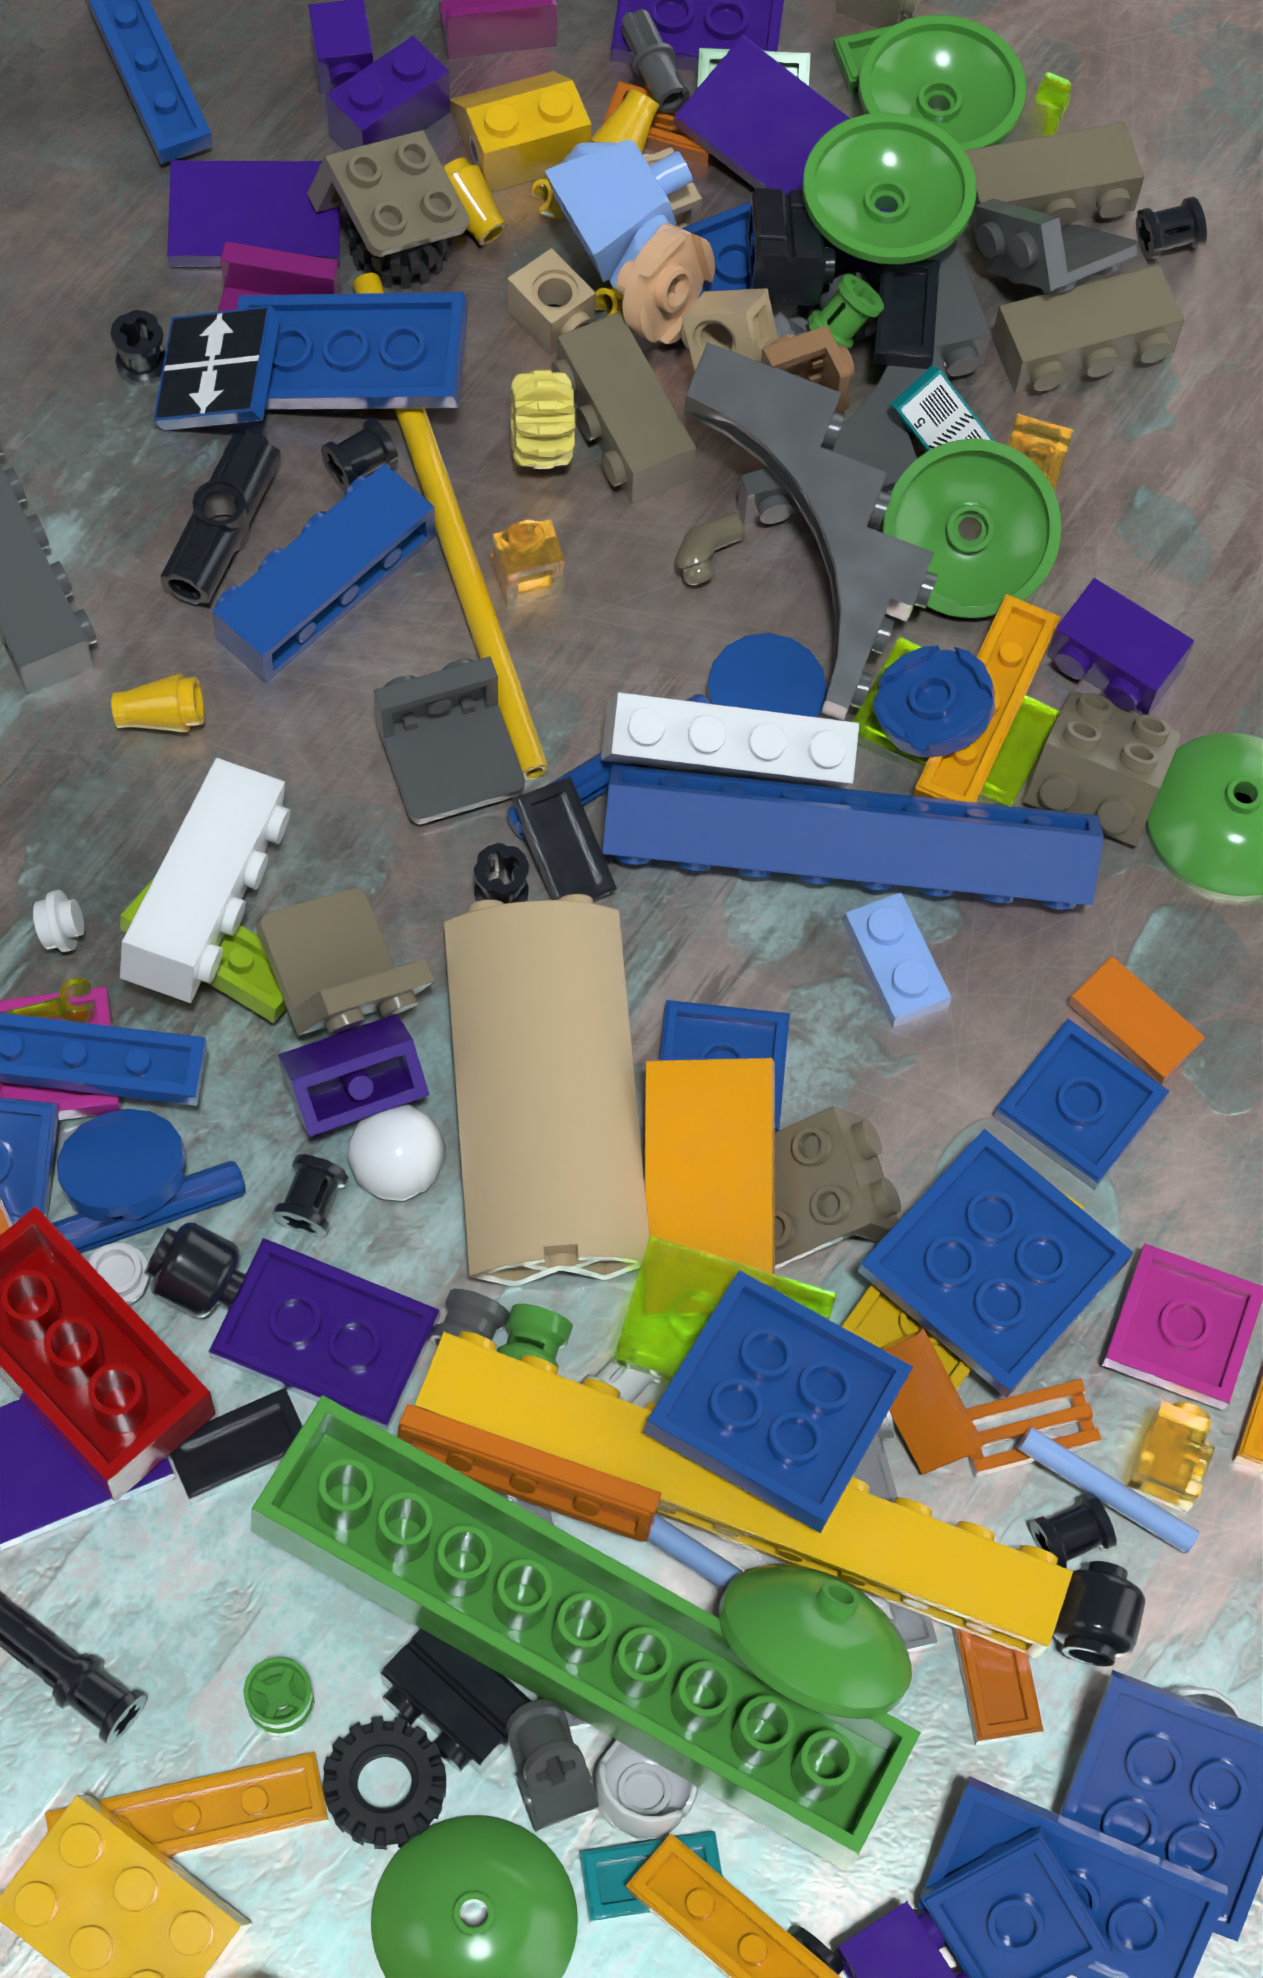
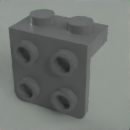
M993 198L974 206L978 226L976 229V241L982 252L985 271L1007 277L1011 283H1026L1042 288V292L1046 294H1058L1069 291L1076 286L1077 280L1092 274L1103 275L1115 272L1122 267L1123 261L1139 254L1136 240L1078 224L1061 228L1060 217Z
M491 657L476 661L472 659L456 660L446 665L441 671L420 677L411 675L400 676L386 683L384 687L374 690L376 724L411 821L417 824H424L516 797L523 793L525 777L498 706V676Z

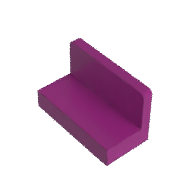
M556 0L439 1L440 20L448 60L557 46Z
M225 241L220 260L224 288L217 312L236 310L239 295L341 294L338 260Z

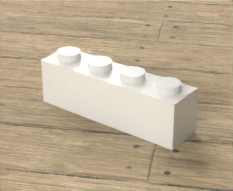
M618 692L607 700L601 761L721 776L844 788L853 784L859 723Z
M219 758L215 759L122 940L121 979L188 1003L192 1002L201 981L209 984L213 981L223 954V948L219 947V944L224 934L234 936L237 932L246 907V901L242 900V897L247 887L255 890L258 888L268 863V854H265V850L269 842L279 844L286 831L290 818V809L282 807L285 781Z

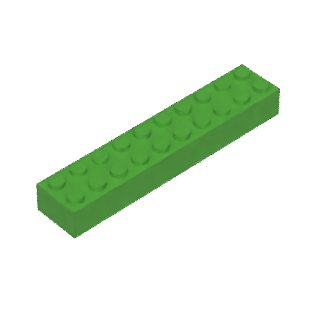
M323 1395L252 1507L251 1532L545 1700H552L560 1704L566 1712L845 1871L859 1855L921 1734L920 1731L888 1713L871 1718H844L821 1713L783 1696L760 1680L743 1664L727 1642L720 1625V1619Z

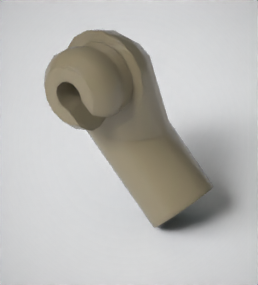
M736 512L698 525L685 534L675 560L677 568H682L683 578L687 584L696 585L710 580L715 573L714 566L709 559L713 556L714 551L745 538L743 525Z

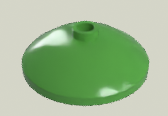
M925 15L902 21L890 27L872 43L862 61L858 90L861 106L865 114L890 112L921 118L944 130L966 151L998 145L1010 135L1022 115L1027 85L1024 69L1016 53L994 31L975 21L962 17Z
M882 112L865 114L838 124L829 130L814 146L806 162L803 176L805 207L819 232L842 251L866 261L882 264L912 263L927 259L945 250L960 237L967 227L976 200L977 185L975 173L968 156L957 141L936 125L921 118L901 113ZM879 209H888L892 212H883Z
M961 439L939 445L927 451L910 464L901 474L890 493L892 497L883 518V533L934 552L927 571L938 574L926 606L938 612L962 618H980L996 615L1006 594L1022 601L1032 595L1043 583L1055 562L1059 551L1062 529L1061 514L1055 492L1039 467L1027 456L1008 445L986 439ZM966 517L976 519L980 525V532L973 540L963 539L958 532L959 523Z
M1214 733L1195 738L1178 747L1145 824L1150 844L1162 864L1181 882L1208 896L1231 901H1250L1263 898V738L1242 733ZM1234 793H1245L1251 797L1253 802L1248 804L1241 803L1235 798Z
M794 1564L758 1566L747 1569L734 1577L721 1598L719 1605L720 1625L734 1653L760 1680L796 1703L833 1716L856 1719L871 1718L883 1715L894 1709L909 1688L912 1679V1664L898 1629L885 1612L868 1596L839 1577Z
M463 1816L448 1819L430 1826L421 1835L418 1834L410 1839V1842L399 1849L384 1870L374 1895L371 1912V1933L374 1951L385 1978H562L571 1961L578 1930V1913L574 1890L566 1870L555 1853L541 1839L527 1829L513 1822L489 1816ZM470 1903H479L488 1912L487 1920L479 1927H469L461 1920L460 1915L463 1908Z

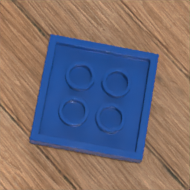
M984 1128L860 1263L858 1272L1003 1396L1008 1398L1127 1264L1134 1252Z
M739 1270L648 1418L643 1433L821 1533L905 1384L913 1366Z
M1112 1670L1059 1815L1228 1886V1897L1213 1933L1238 1942L1263 1876V1727Z

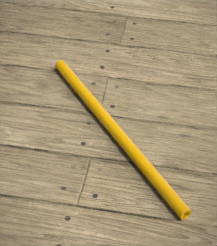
M376 273L362 274L352 283L355 294L385 293L380 277ZM394 408L425 499L435 507V529L480 659L491 657L498 676V706L525 781L538 779L548 773L549 766L425 408Z

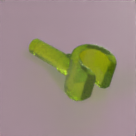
M1047 72L1043 78L1035 98V103L1049 108L1046 114L1042 137L1057 134L1059 121L1069 106L1072 84L1069 80Z
M75 977L68 979L62 984L59 990V997L47 999L45 1002L5 1010V1013L40 1018L60 1016L65 1021L87 1023L93 1016L95 1004L89 1003L75 1006L70 1004L68 1000L73 997H83L89 994L91 983L85 978Z

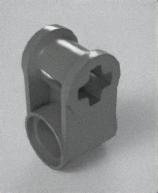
M540 1699L519 1707L510 1716L506 1724V1734L517 1769L515 1778L534 1831L539 1832L599 1809L596 1789L585 1758L578 1745L573 1743L568 1720L560 1704L552 1700Z

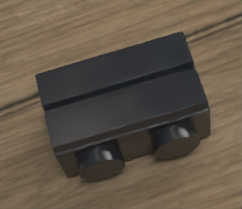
M756 188L751 195L747 229L751 289L767 288L771 304H782L784 300H788L790 305L816 306L818 302H821L823 283L832 284L834 280L835 248H830L831 242L819 232L809 217L803 199V190H790L788 194H784L782 189Z
M420 1629L412 1637L411 1641L393 1657L381 1672L382 1684L388 1689L382 1697L383 1701L398 1717L407 1720L408 1725L412 1726L419 1718L437 1734L438 1737L433 1742L438 1746L441 1757L459 1772L469 1764L481 1776L509 1745L506 1724L510 1716L519 1707L531 1702L508 1678L423 1629Z

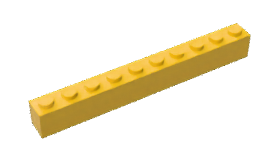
M461 1331L457 1337L443 1332L414 1406L662 1493L657 1510L659 1515L787 1564L805 1566L829 1573L852 1584L863 1593L1007 1648L1020 1651L1033 1658H1037L1049 1648L1073 1571L1057 1565L1058 1558L1054 1554L1029 1545H1021L1019 1550L1000 1544L994 1541L995 1534L991 1530L975 1523L959 1521L956 1526L937 1520L931 1517L932 1509L912 1499L896 1497L894 1502L879 1498L869 1494L870 1486L854 1477L851 1478L822 1532L819 1533L644 1434L643 1430L646 1422L658 1403L647 1402L643 1408L619 1399L621 1392L605 1382L586 1378L580 1384L557 1375L559 1369L542 1358L522 1355L521 1359L517 1360L496 1352L497 1345L479 1334Z

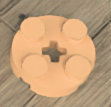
M666 223L660 226L655 235L644 245L635 261L630 260L622 266L617 276L616 286L618 292L624 295L623 316L626 325H628L633 334L653 343L659 340L665 344L677 342L682 338L681 325L683 314L699 298L704 280L713 283L715 258L712 247L706 239Z

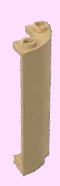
M584 894L566 895L558 900L526 901L508 904L497 900L477 901L468 907V913L444 921L469 1276L517 1287L559 1270L606 1281L651 1264L652 1258L619 910L593 904V899Z

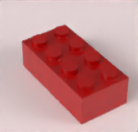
M36 1206L0 1235V1378L108 1496L116 1502L216 1414L211 1393Z

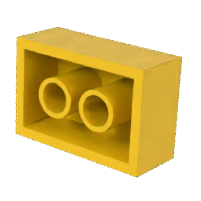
M87 1795L75 1796L0 1895V1922L70 1978H212L252 1925L248 1919L100 1802Z

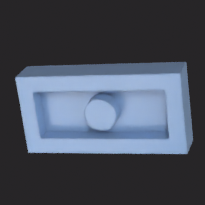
M901 892L845 912L843 924L892 1028L949 1007L952 997Z

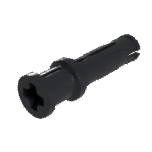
M0 1592V1647L53 1689L52 1697L55 1698V1704L63 1710L72 1707L100 1730L99 1739L107 1745L116 1742L132 1726L146 1703L147 1695L139 1689H134L130 1692L102 1670L103 1661L100 1658L88 1653L79 1655Z

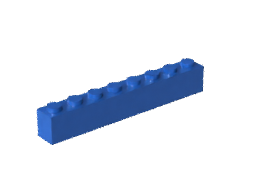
M612 764L602 854L615 855L617 860L628 864H646L651 859L675 861L677 866L692 871L708 870L712 865L736 868L739 873L750 877H767L772 875L773 872L797 874L799 879L815 884L830 883L833 881V878L855 880L861 886L873 890H889L894 885L919 887V890L925 894L939 897L951 896L955 891L978 893L983 899L996 903H1010L1015 901L1016 898L1040 900L1043 905L1050 908L1066 910L1075 908L1077 904L1093 906L1104 836L1099 815Z

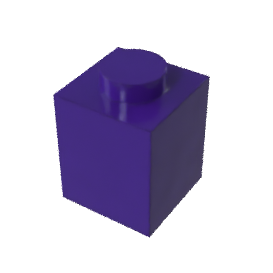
M364 0L308 4L311 42L320 94L331 92L373 63V50Z

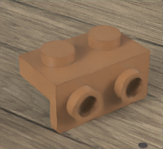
M827 325L798 336L795 334L781 336L769 346L762 348L761 363L840 392L841 396L836 413L844 415L845 410L849 408L848 389L850 379L855 375L854 364L846 346L843 344L837 345Z

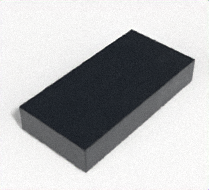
M924 259L905 264L881 263L878 295L883 301L884 310L877 316L873 364L929 369L932 366L940 260Z
M571 776L515 797L511 801L552 900H558L563 896L571 894H584L596 900L617 890Z
M282 1388L207 1421L170 1454L191 1505L271 1470L280 1464L303 1427L286 1388Z

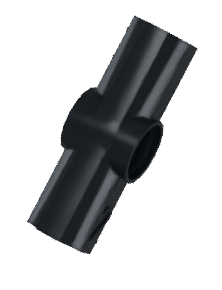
M248 430L244 433H233L210 480L201 485L194 493L192 501L193 513L161 574L162 586L173 592L178 599L194 605L200 602L209 603L233 554L242 549L247 543L250 534L249 522L281 460L280 449L268 442L265 436ZM219 514L231 515L226 520L218 521L211 519Z

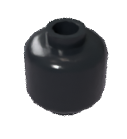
M192 1222L185 1223L177 1231L170 1228L165 1230L144 1271L145 1274L152 1277L150 1290L156 1298L197 1318L209 1315L217 1304L228 1309L246 1274L235 1269L239 1260L237 1245Z
M1105 1561L1089 1562L1088 1569L1073 1571L1053 1633L1054 1637L1063 1644L1062 1652L1066 1656L1089 1665L1108 1667L1114 1665L1116 1658L1132 1653L1137 1643L1146 1602L1140 1588L1127 1580L1128 1571L1123 1567Z

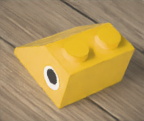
M555 71L450 99V111L471 163L480 167L490 192L547 177L545 171L559 165L576 145L582 142H591V122L573 80Z

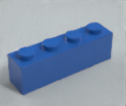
M385 463L370 476L362 475L358 477L348 487L342 500L328 512L320 511L312 516L303 527L301 535L284 549L277 548L270 552L261 562L258 571L241 586H231L219 597L215 608L212 610L216 639L265 684L268 683L436 537L435 507Z

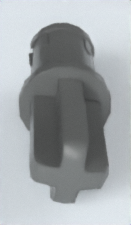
M639 9L634 13H626L622 18L623 26L621 31L634 56L632 66L635 74L644 78L654 101L659 104L658 111L662 110L663 113H671L679 110L689 99L690 93L674 64L676 56L673 47L663 42L649 12Z

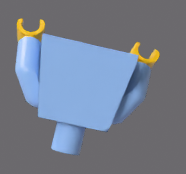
M624 140L619 143L582 142L576 145L559 165L545 171L548 180L539 179L533 183L532 194L533 197L546 201L539 207V214L555 220L566 217L602 281L605 282L610 279L611 289L601 288L595 291V310L607 311L613 303L612 310L608 316L618 312L623 316L624 295L618 292L616 286L620 269L626 262L630 260L635 261L641 249L655 235L660 226L666 223L677 225L667 196L693 182V177L679 151H675L649 166L633 140Z

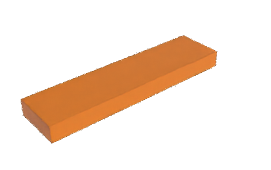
M410 1404L406 1405L399 1422L397 1437L472 1480L497 1492L642 1543L648 1541L655 1522L661 1492Z

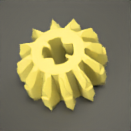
M533 370L530 373L516 375L511 383L509 411L511 449L513 450L514 460L518 466L533 467V469H551L554 466L568 465L573 457L576 428L574 390L572 389L571 380L566 373L551 372V370Z

